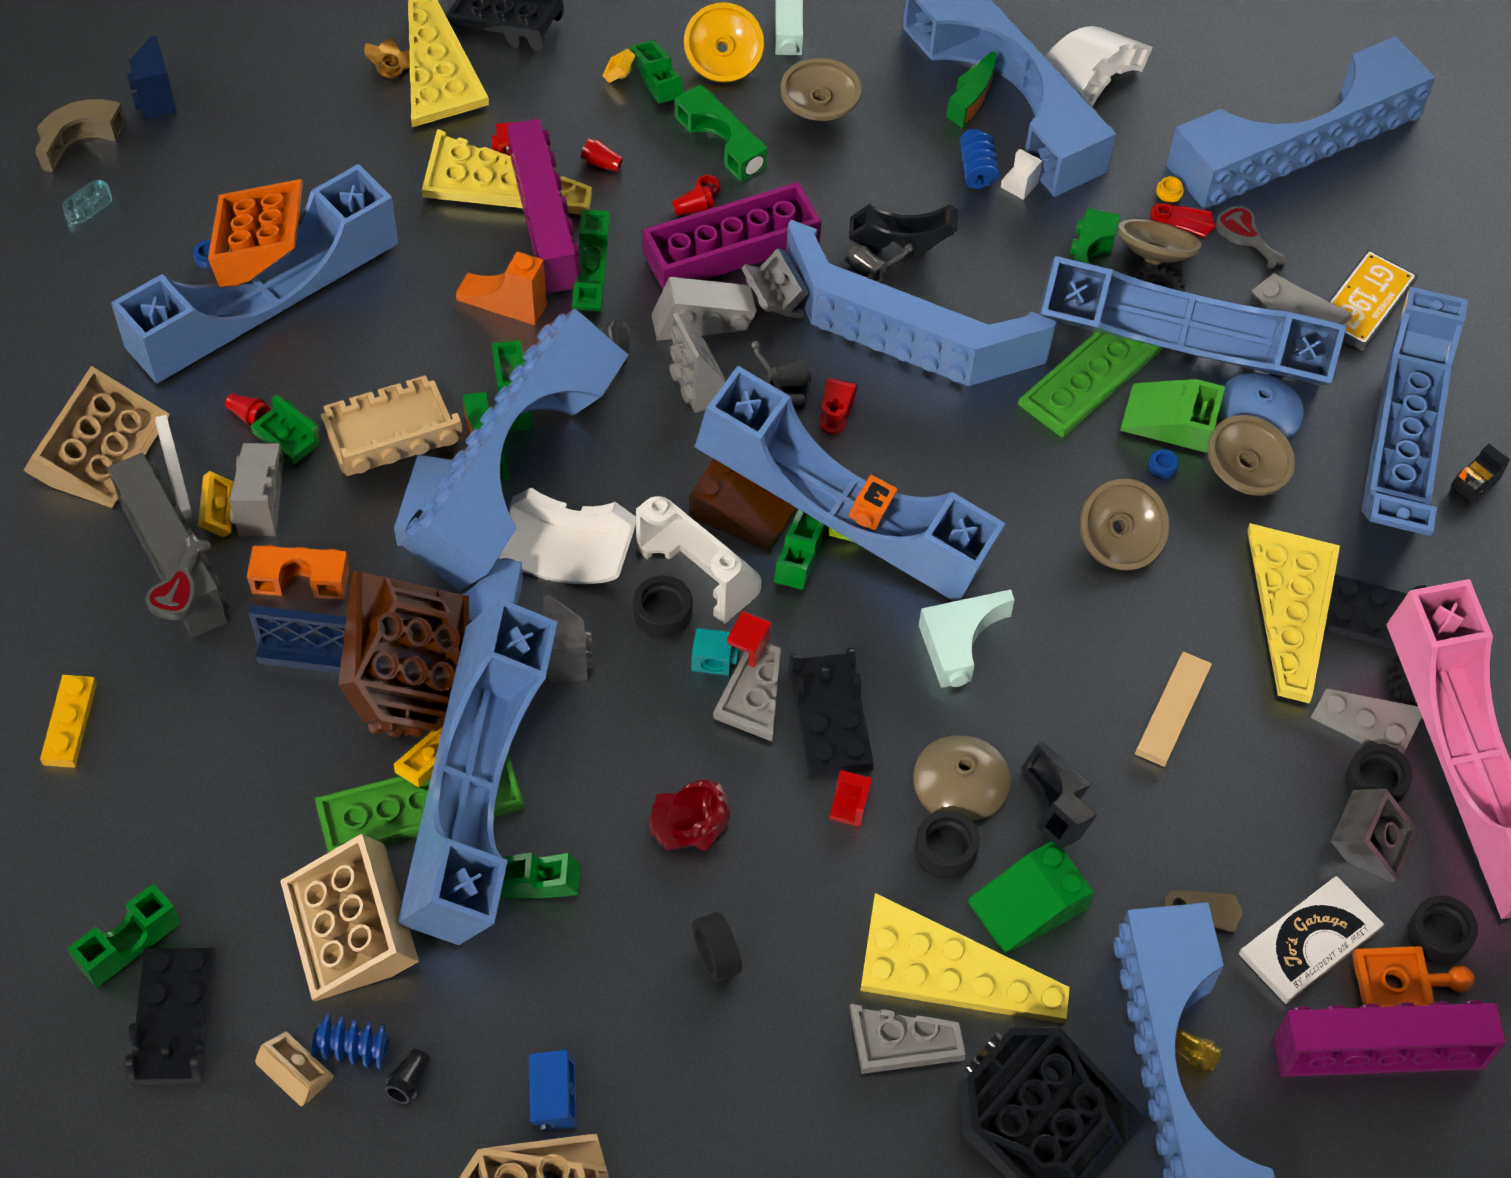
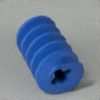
M969 129L960 137L965 183L971 189L991 186L1000 177L994 145L995 140L992 135L984 133L979 129Z
M327 1013L322 1023H318L315 1029L310 1050L311 1056L316 1057L321 1050L322 1058L329 1060L335 1053L337 1062H344L348 1056L349 1062L352 1065H357L362 1058L363 1065L367 1068H370L376 1060L377 1068L382 1070L388 1054L389 1036L386 1034L385 1024H381L377 1033H373L372 1022L370 1021L367 1022L363 1030H359L358 1019H354L350 1027L347 1028L345 1027L344 1016H340L336 1025H332L331 1014Z

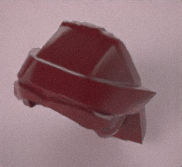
M699 779L685 785L677 793L656 794L655 804L652 805L649 818V830L652 837H656L659 845H663L666 851L696 846L705 852L718 835L728 829L730 807L725 790L718 782Z

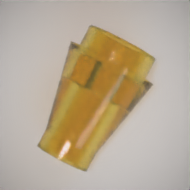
M1177 1027L1175 1049L1198 1072L1204 1071L1210 1074L1218 1065L1223 1055V1050L1217 1047V1042Z

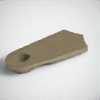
M1173 890L1164 899V906H1174V902L1182 905L1208 902L1214 928L1228 933L1236 931L1238 922L1243 916L1235 894Z

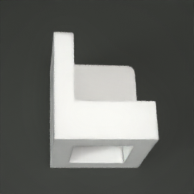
M1019 149L1016 152L1014 167L1002 179L1001 188L1024 200L1039 182L1042 160Z

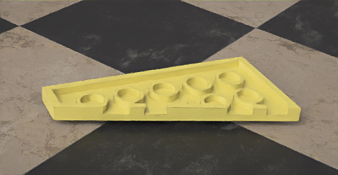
M408 0L412 127L488 106L489 98L438 0Z
M437 129L422 186L423 198L523 208L510 156L487 147H474L469 145L466 139L460 137L457 140L446 136V132ZM560 176L562 183L561 193L562 196L566 197L568 213L581 215V210H589L592 199V187Z

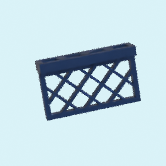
M250 606L248 614L258 646L255 656L257 663L340 674L346 617ZM265 619H270V620H272L273 622L270 623V622H268V621L265 620ZM284 627L285 629L291 631V633H287L286 631L280 628ZM329 627H334V628H336L337 630L334 631V630L330 629ZM316 631L317 633L321 634L322 637H319L312 632ZM377 661L376 668L380 672V664Z

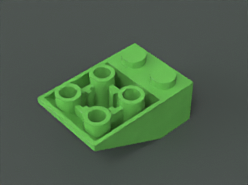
M1198 379L1133 383L1120 431L1207 453L1208 440L1210 435L1214 433L1225 386Z

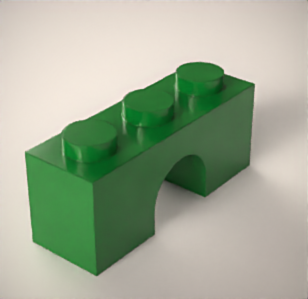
M154 883L125 904L127 914L117 927L105 933L94 927L67 948L75 965L96 989L144 953V948H150L181 924L175 907Z

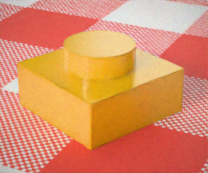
M627 48L611 57L602 76L609 83L618 78H625L632 70L631 64L635 55Z

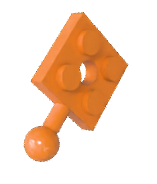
M1422 946L1355 949L1352 953L1362 1005L1379 1004L1380 1007H1394L1399 1003L1411 1002L1415 1006H1426L1435 1002L1431 987L1449 986L1455 992L1465 993L1473 987L1475 982L1473 972L1468 967L1462 965L1452 967L1448 973H1428ZM1393 975L1399 978L1402 988L1390 987L1385 980V976Z

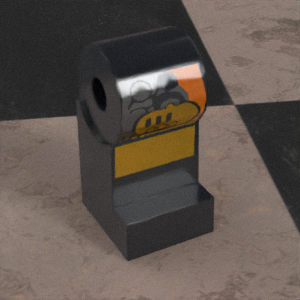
M1488 443L1481 450L1480 455L1459 472L1453 480L1451 487L1471 502L1502 477L1510 459Z

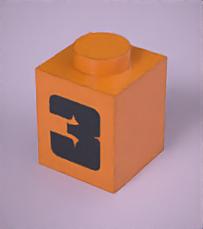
M870 474L857 496L848 517L855 520L859 525L876 531L898 489Z

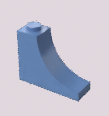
M417 455L394 526L397 546H402L401 544L407 536L404 531L409 523L416 517L419 519L423 513L420 510L421 505L430 495L434 496L438 491L435 487L438 480L446 472L450 473L453 466L450 465L452 460Z
M510 558L497 559L488 574L482 577L471 589L462 594L469 596V623L499 598L518 605L523 583L521 561H515Z

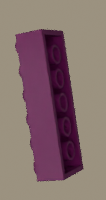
M540 119L507 124L511 163L534 256L544 260L546 294L574 289V282H577V276L582 275L579 263L580 253L577 241L574 242L573 240L574 230L571 218L568 219L567 216L568 206L566 197L562 196L561 193L562 183L560 174H556V170L553 169L557 168L554 151L547 147L551 146L548 129H542Z
M799 182L643 229L642 253L663 290L669 277L706 280L741 269L745 264L754 265L766 261L777 248L786 252L787 231L790 220L817 229L816 239L820 244L822 221Z
M1470 1000L1463 1004L1449 1005L1446 1001H1437L1426 1006H1415L1411 1002L1399 1003L1394 1007L1365 1004L1359 1008H1346L1344 1005H1332L1325 1009L1311 1010L1308 1006H1298L1288 1010L1273 1037L1280 1077L1486 1069L1506 1043L1497 1004L1483 1003L1481 1000Z

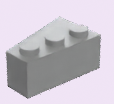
M669 277L651 315L656 341L671 339L669 329L673 327L674 313H678L700 336L747 330L756 313L749 285Z
M243 443L241 454L236 458V474L229 502L231 506L230 521L231 524H236L239 536H276L284 465L280 443Z

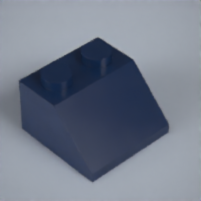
M157 35L151 36L129 60L132 72L126 73L130 89L137 90V92L132 93L136 110L142 109L144 120L177 113Z

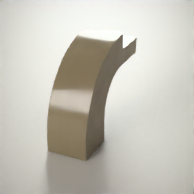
M87 99L64 105L50 113L37 127L40 141L36 146V156L39 159L42 170L53 172L66 148L78 140L101 138L116 141L126 123L121 103L104 99Z

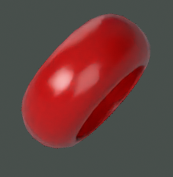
M703 175L697 179L695 187L710 183L714 185L713 188H709L712 197L719 193L721 184L717 177Z

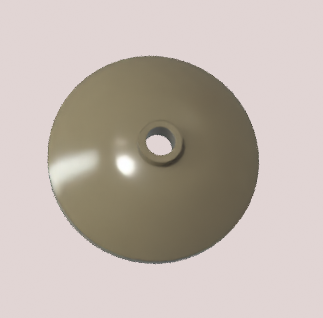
M812 58L794 64L784 73L780 85V93L785 105L797 115L815 121L834 120L849 114L858 105L862 90L861 82L851 68L839 61L826 58Z
M1128 219L1120 222L1117 232L1121 240L1134 253L1144 257V260L1151 264L1159 265L1161 262L1174 263L1190 259L1197 255L1201 249V242L1194 235L1162 222Z
M1248 415L1229 417L1221 421L1215 427L1214 433L1209 437L1207 451L1214 471L1227 485L1239 492L1255 496L1273 494L1282 489L1293 475L1295 456L1289 441L1278 428L1261 418Z
M1115 479L1097 487L1086 499L1080 515V532L1087 550L1098 562L1116 570H1134L1151 563L1161 553L1168 538L1169 518L1163 501L1152 488L1133 479ZM1115 521L1119 522L1121 525V530L1119 532H1117L1114 529Z
M952 735L932 742L921 752L914 767L913 784L920 802L931 813L944 810L955 811L968 817L973 823H977L992 817L1005 804L1010 791L1011 775L1004 757L992 745L976 737ZM966 766L969 770L963 771L959 767Z

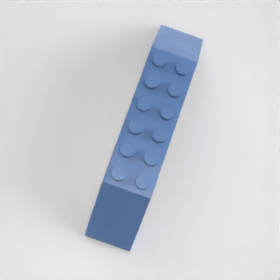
M790 220L788 223L786 253L809 291L801 301L812 325L967 386L1047 363L1057 321L1029 311L1025 317L991 325L985 324L828 263L816 239L817 229L794 220Z
M1409 287L1384 374L1361 511L1370 522L1432 536L1434 532L1437 507L1431 505L1451 367L1465 323L1467 299Z

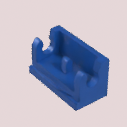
M567 1049L529 1054L530 1123L532 1125H540V1131L577 1129L575 1060Z

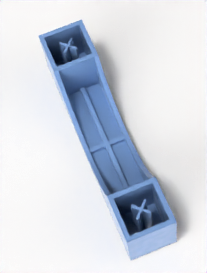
M905 0L902 28L931 60H958L977 64L990 52L997 53L994 72L1013 83L1026 97L1035 117L1029 125L1025 152L1042 160L1039 180L1054 197L1108 172L1116 137L1113 128L1104 122L1097 111L1090 107L1081 94L1066 81L1065 77L1050 64L1049 60L1035 48L1032 41L1028 40L1021 33L1017 25L1012 23L1003 13L1002 9L997 7L992 0Z
M1396 36L1352 54L1340 91L1342 102L1328 113L1303 122L1272 124L1244 119L1219 109L1175 128L1166 166L1182 182V185L1203 209L1212 205H1218L1228 198L1242 195L1249 189L1265 185L1270 180L1286 176L1291 171L1307 167L1319 159L1330 157L1340 150L1351 148L1361 141L1372 139L1389 129L1393 130L1403 123L1418 119L1424 112L1435 76Z
M360 164L346 170L311 190L308 202L299 218L296 247L250 281L238 286L219 287L217 282L204 285H189L175 282L161 274L111 302L125 349L156 384L399 244L393 199Z
M1055 256L1051 261L1038 313L1058 323L1316 385L1332 384L1347 326L1293 312L1264 309L1203 297L1139 280L1113 269Z
M573 309L567 315L561 313L551 326L546 324L536 336L539 339L536 345L533 344L522 357L526 361L522 366L518 365L510 374L509 379L511 383L508 387L504 386L494 398L497 401L494 408L490 407L480 419L483 423L479 430L476 428L465 441L468 444L465 451L461 450L450 463L453 466L450 473L446 472L435 485L438 489L434 496L430 495L420 507L423 513L419 519L417 517L414 518L404 531L407 536L401 545L458 591L488 574L517 529L506 507L500 481L501 452L506 435L514 420L519 414L538 410H550L572 416L603 396L628 357L624 350L576 309Z
M737 365L706 408L695 448L952 601H959L963 598L1006 524L953 492L935 497H915L896 493L876 531L863 527L848 517L866 480L844 468L814 441L799 420L789 395Z
M499 598L466 626L398 918V925L460 945L495 923L508 861L499 854L494 841L493 819L498 785L510 745L532 698L546 679L557 621Z
M1209 903L1127 910L1123 923L1119 924V934L1117 938H1114L1113 946L1116 958H1121L1123 969L1120 971L1121 985L1123 990H1128L1130 1001L1127 1002L1128 1018L1130 1022H1135L1137 1033L1134 1034L1135 1050L1137 1054H1142L1144 1066L1141 1067L1142 1083L1145 1088L1149 1087L1151 1100L1148 1102L1149 1115L1152 1121H1156L1159 1132L1156 1134V1148L1159 1155H1164L1166 1168L1163 1169V1178H1275L1272 1168L1242 1157L1213 1135L1190 1105L1177 1071L1175 1040L1179 1020L1196 1002L1211 993L1224 966Z

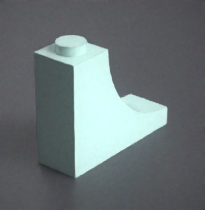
M775 0V55H802L803 0Z
M1011 589L921 609L919 628L941 688L947 686L959 687L972 680L974 670L972 645L979 634L989 625L1003 618L1011 617L1015 601Z

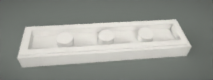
M167 415L158 416L155 422L176 504L184 516L186 529L196 527Z

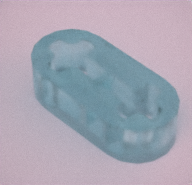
M95 180L66 198L62 204L66 220L73 224L83 223L108 206L112 201L110 187L105 181Z

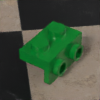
M275 395L271 398L273 409L251 425L252 433L264 443H280L283 458L292 465H295L320 445L319 428L311 417H305L298 412L292 402L289 400L284 401L281 397Z

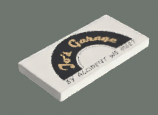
M1335 876L1240 950L1239 955L1275 994L1287 1004L1379 932L1384 923Z

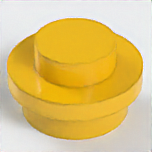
M1172 176L1163 178L1156 187L1157 196L1165 202H1177L1184 193L1182 182Z

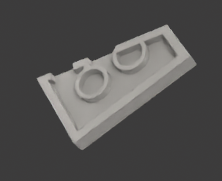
M1275 273L1251 290L1253 297L1264 309L1293 312L1343 325L1352 319L1351 313Z
M1326 688L1311 718L1366 746L1370 744H1386L1404 754L1422 715L1418 706Z
M850 1004L849 1010L861 1074L965 1060L966 1053L959 1022L920 1015L909 1017L894 1014V1011L881 1009L880 1012L862 1009L861 1005Z

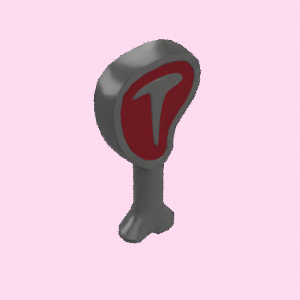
M1238 205L1227 208L1219 214L1216 219L1215 228L1225 239L1237 245L1257 249L1267 259L1268 269H1273L1276 265H1285L1288 258L1286 254L1276 252L1261 238L1260 232L1255 227L1254 213L1249 208Z
M193 534L185 538L187 550L180 566L172 571L168 579L154 585L146 594V604L153 615L167 620H182L192 613L196 602V586L191 577V571L198 556L202 552L211 549V544L208 540H198L197 536Z

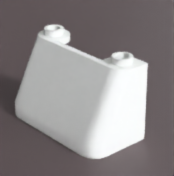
M661 496L651 497L636 508L637 552L647 560L654 553H663L670 560L681 551L716 580L720 585L713 590V597L717 599L713 615L723 624H726L758 596L761 591L762 582L759 573L669 499Z

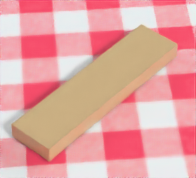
M1184 651L1182 652L1136 749L1135 755L1160 766H1166L1212 663Z

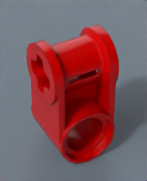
M827 378L819 421L822 431L835 435L845 429L850 409L853 407L857 383Z

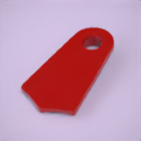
M1166 203L1156 204L1150 210V217L1153 221L1178 227L1202 239H1205L1215 229L1211 211L1168 205Z

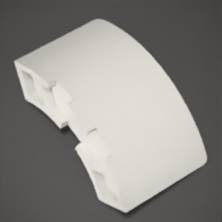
M1089 26L1079 28L1066 35L1052 47L1045 57L1093 108L1100 93L1111 82L1110 77L1116 72L1122 74L1131 70L1143 71L1153 47L1100 27Z
M533 488L513 496L508 512L517 529L498 559L510 558L515 561H521L524 573L560 583L597 584L612 581L619 577L636 526L635 515L616 502L601 506H582L581 511L566 509L567 503L547 497Z

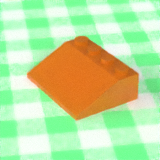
M302 179L219 195L208 256L219 287L238 286L250 281L296 247L303 189Z

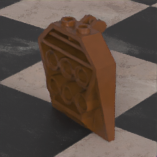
M352 572L338 685L363 723L368 724V729L372 734L378 735L386 732L389 737L396 738L404 731L405 736L423 738L424 733L438 731L443 726L465 629L469 624V596L364 572ZM381 622L384 624L385 627L384 633L381 630ZM410 629L413 632V639L410 637L409 634ZM438 634L441 638V644L438 642ZM377 661L380 664V672L376 668ZM405 667H407V669H408V671H409V676H408V678L406 677V674H405ZM434 673L436 674V677H437L436 683H435V681H434V679H433V674H434Z

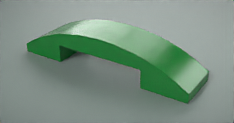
M581 210L579 263L582 275L577 276V282H574L572 310L601 311L607 265L610 211Z

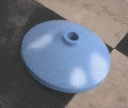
M1247 373L1233 377L1223 385L1225 389L1217 417L1219 422L1238 415L1258 417L1278 428L1287 440H1290L1300 429L1304 417L1303 404L1295 390L1284 381L1267 374Z

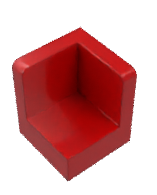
M742 611L727 637V644L748 652V665L755 668L770 641L771 622Z
M840 770L836 794L830 811V819L861 827L870 795L872 778Z

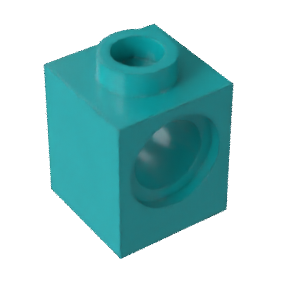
M696 628L692 649L691 671L729 676L731 664H737L739 652L738 648L727 644V637L730 632Z

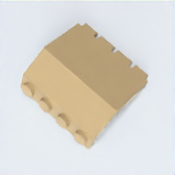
M426 375L405 381L407 387L405 389L402 388L400 383L378 389L379 397L374 398L371 391L349 398V406L345 405L344 400L323 406L325 413L320 414L321 421L340 469L346 476L363 473L381 465L392 464L398 460L421 455L427 451L450 446L463 440L462 424L458 413L451 414V420L434 380L428 381Z

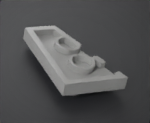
M767 644L755 668L748 665L749 653L744 651L713 712V719L769 741L773 740L781 648Z

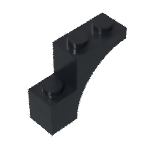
M868 204L850 217L849 239L855 243L866 245L874 254L882 248L889 246L891 242H895L902 248L907 244H912L914 248L911 253L918 257L957 231L958 209L949 204L939 210L926 214L901 215L886 212Z
M1044 742L1039 743L1021 769L1036 784L1045 801L1046 814L1037 825V828L1062 849L1080 840L1097 816L1080 801L1091 784Z

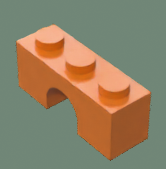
M274 545L253 546L247 572L251 594L282 596L284 586L288 580L296 576H305L310 578L313 598L345 600L350 572L347 551L337 549L318 550L306 547L285 548Z

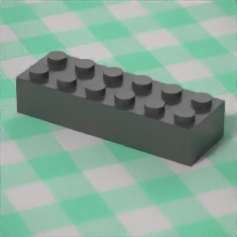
M142 452L108 466V470L120 505L161 581L169 578L173 570L180 566L187 550L185 538L189 535H194L191 528L186 529L184 525L186 522L179 506L174 507L171 502L173 497L166 483L162 484L159 480L161 476L154 461L148 463ZM204 552L198 556L191 571V577L196 586V602L192 613L187 618L182 619L192 638L226 624L227 619L224 610L229 609L221 593L224 592L217 575H212L209 571L211 567Z

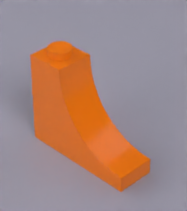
M517 251L503 274L482 276L467 273L456 291V300L536 325L547 306L544 260Z

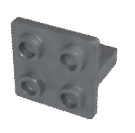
M777 248L760 268L748 264L741 268L746 276L747 284L756 293L758 303L764 310L780 313L786 317L791 316L798 319L804 317L805 314L799 303L809 291L785 250Z

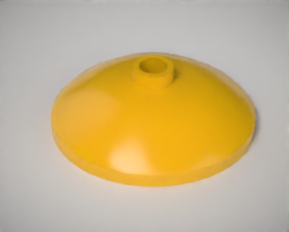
M720 2L705 6L690 19L685 30L684 50L690 65L697 73L711 81L729 83L746 77L756 68L763 53L764 38L758 21L749 11L736 4ZM723 44L727 47V50L722 52L718 49V46Z

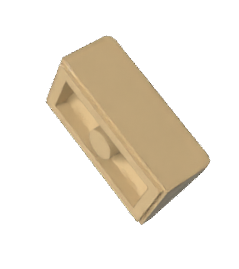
M287 1031L263 1043L255 1059L256 1065L300 1106L307 1104L334 1077L329 1070L315 1057H312Z

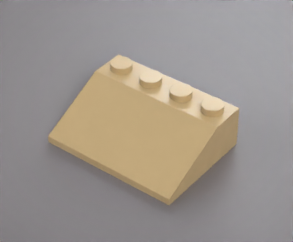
M91 366L23 471L52 488L112 508L118 497L108 466L142 452L145 456L158 435L155 422L156 417L167 415L168 419L170 414Z
M360 834L280 880L312 1000H322L391 978L419 962L410 929L397 924L402 902L383 843Z

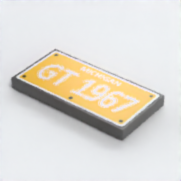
M1368 249L1328 301L1351 313L1352 319L1344 324L1347 326L1343 341L1364 352L1405 297L1409 287H1412L1416 282L1418 275Z

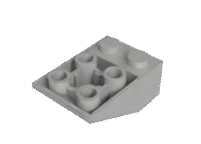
M674 313L673 327L669 329L673 341V346L669 347L673 364L669 366L673 380L675 382L679 381L681 385L683 400L685 403H690L696 413L706 410L726 380L705 340L678 313Z

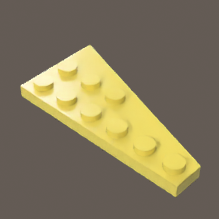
M1250 523L1247 532L1278 696L1310 703L1313 696L1340 546Z
M875 893L860 991L1065 1024L1070 987Z

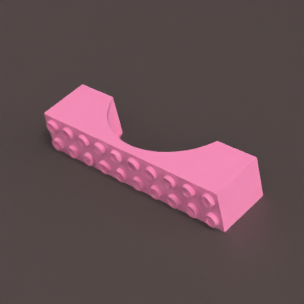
M1470 579L1410 590L1386 625L1501 919L1511 918V760L1499 731L1492 701L1490 652L1493 634Z

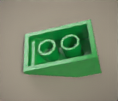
M1051 841L1024 856L968 899V903L1001 951L1006 955L1088 910L1094 891L1063 848L1060 849Z

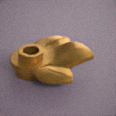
M392 38L386 39L378 47L369 43L365 44L364 54L366 58L376 65V70L382 76L396 78L402 74L403 70L410 69V50L401 52Z

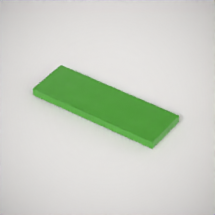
M1095 332L1020 397L1018 405L1063 438L1163 348Z
M509 752L498 785L494 817L524 809V803ZM398 776L314 798L327 852H331L360 834L375 839L384 845L417 837L431 778L422 786L417 787L403 777Z

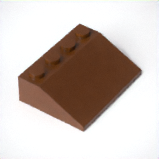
M714 458L689 495V516L769 552L773 549L797 509Z

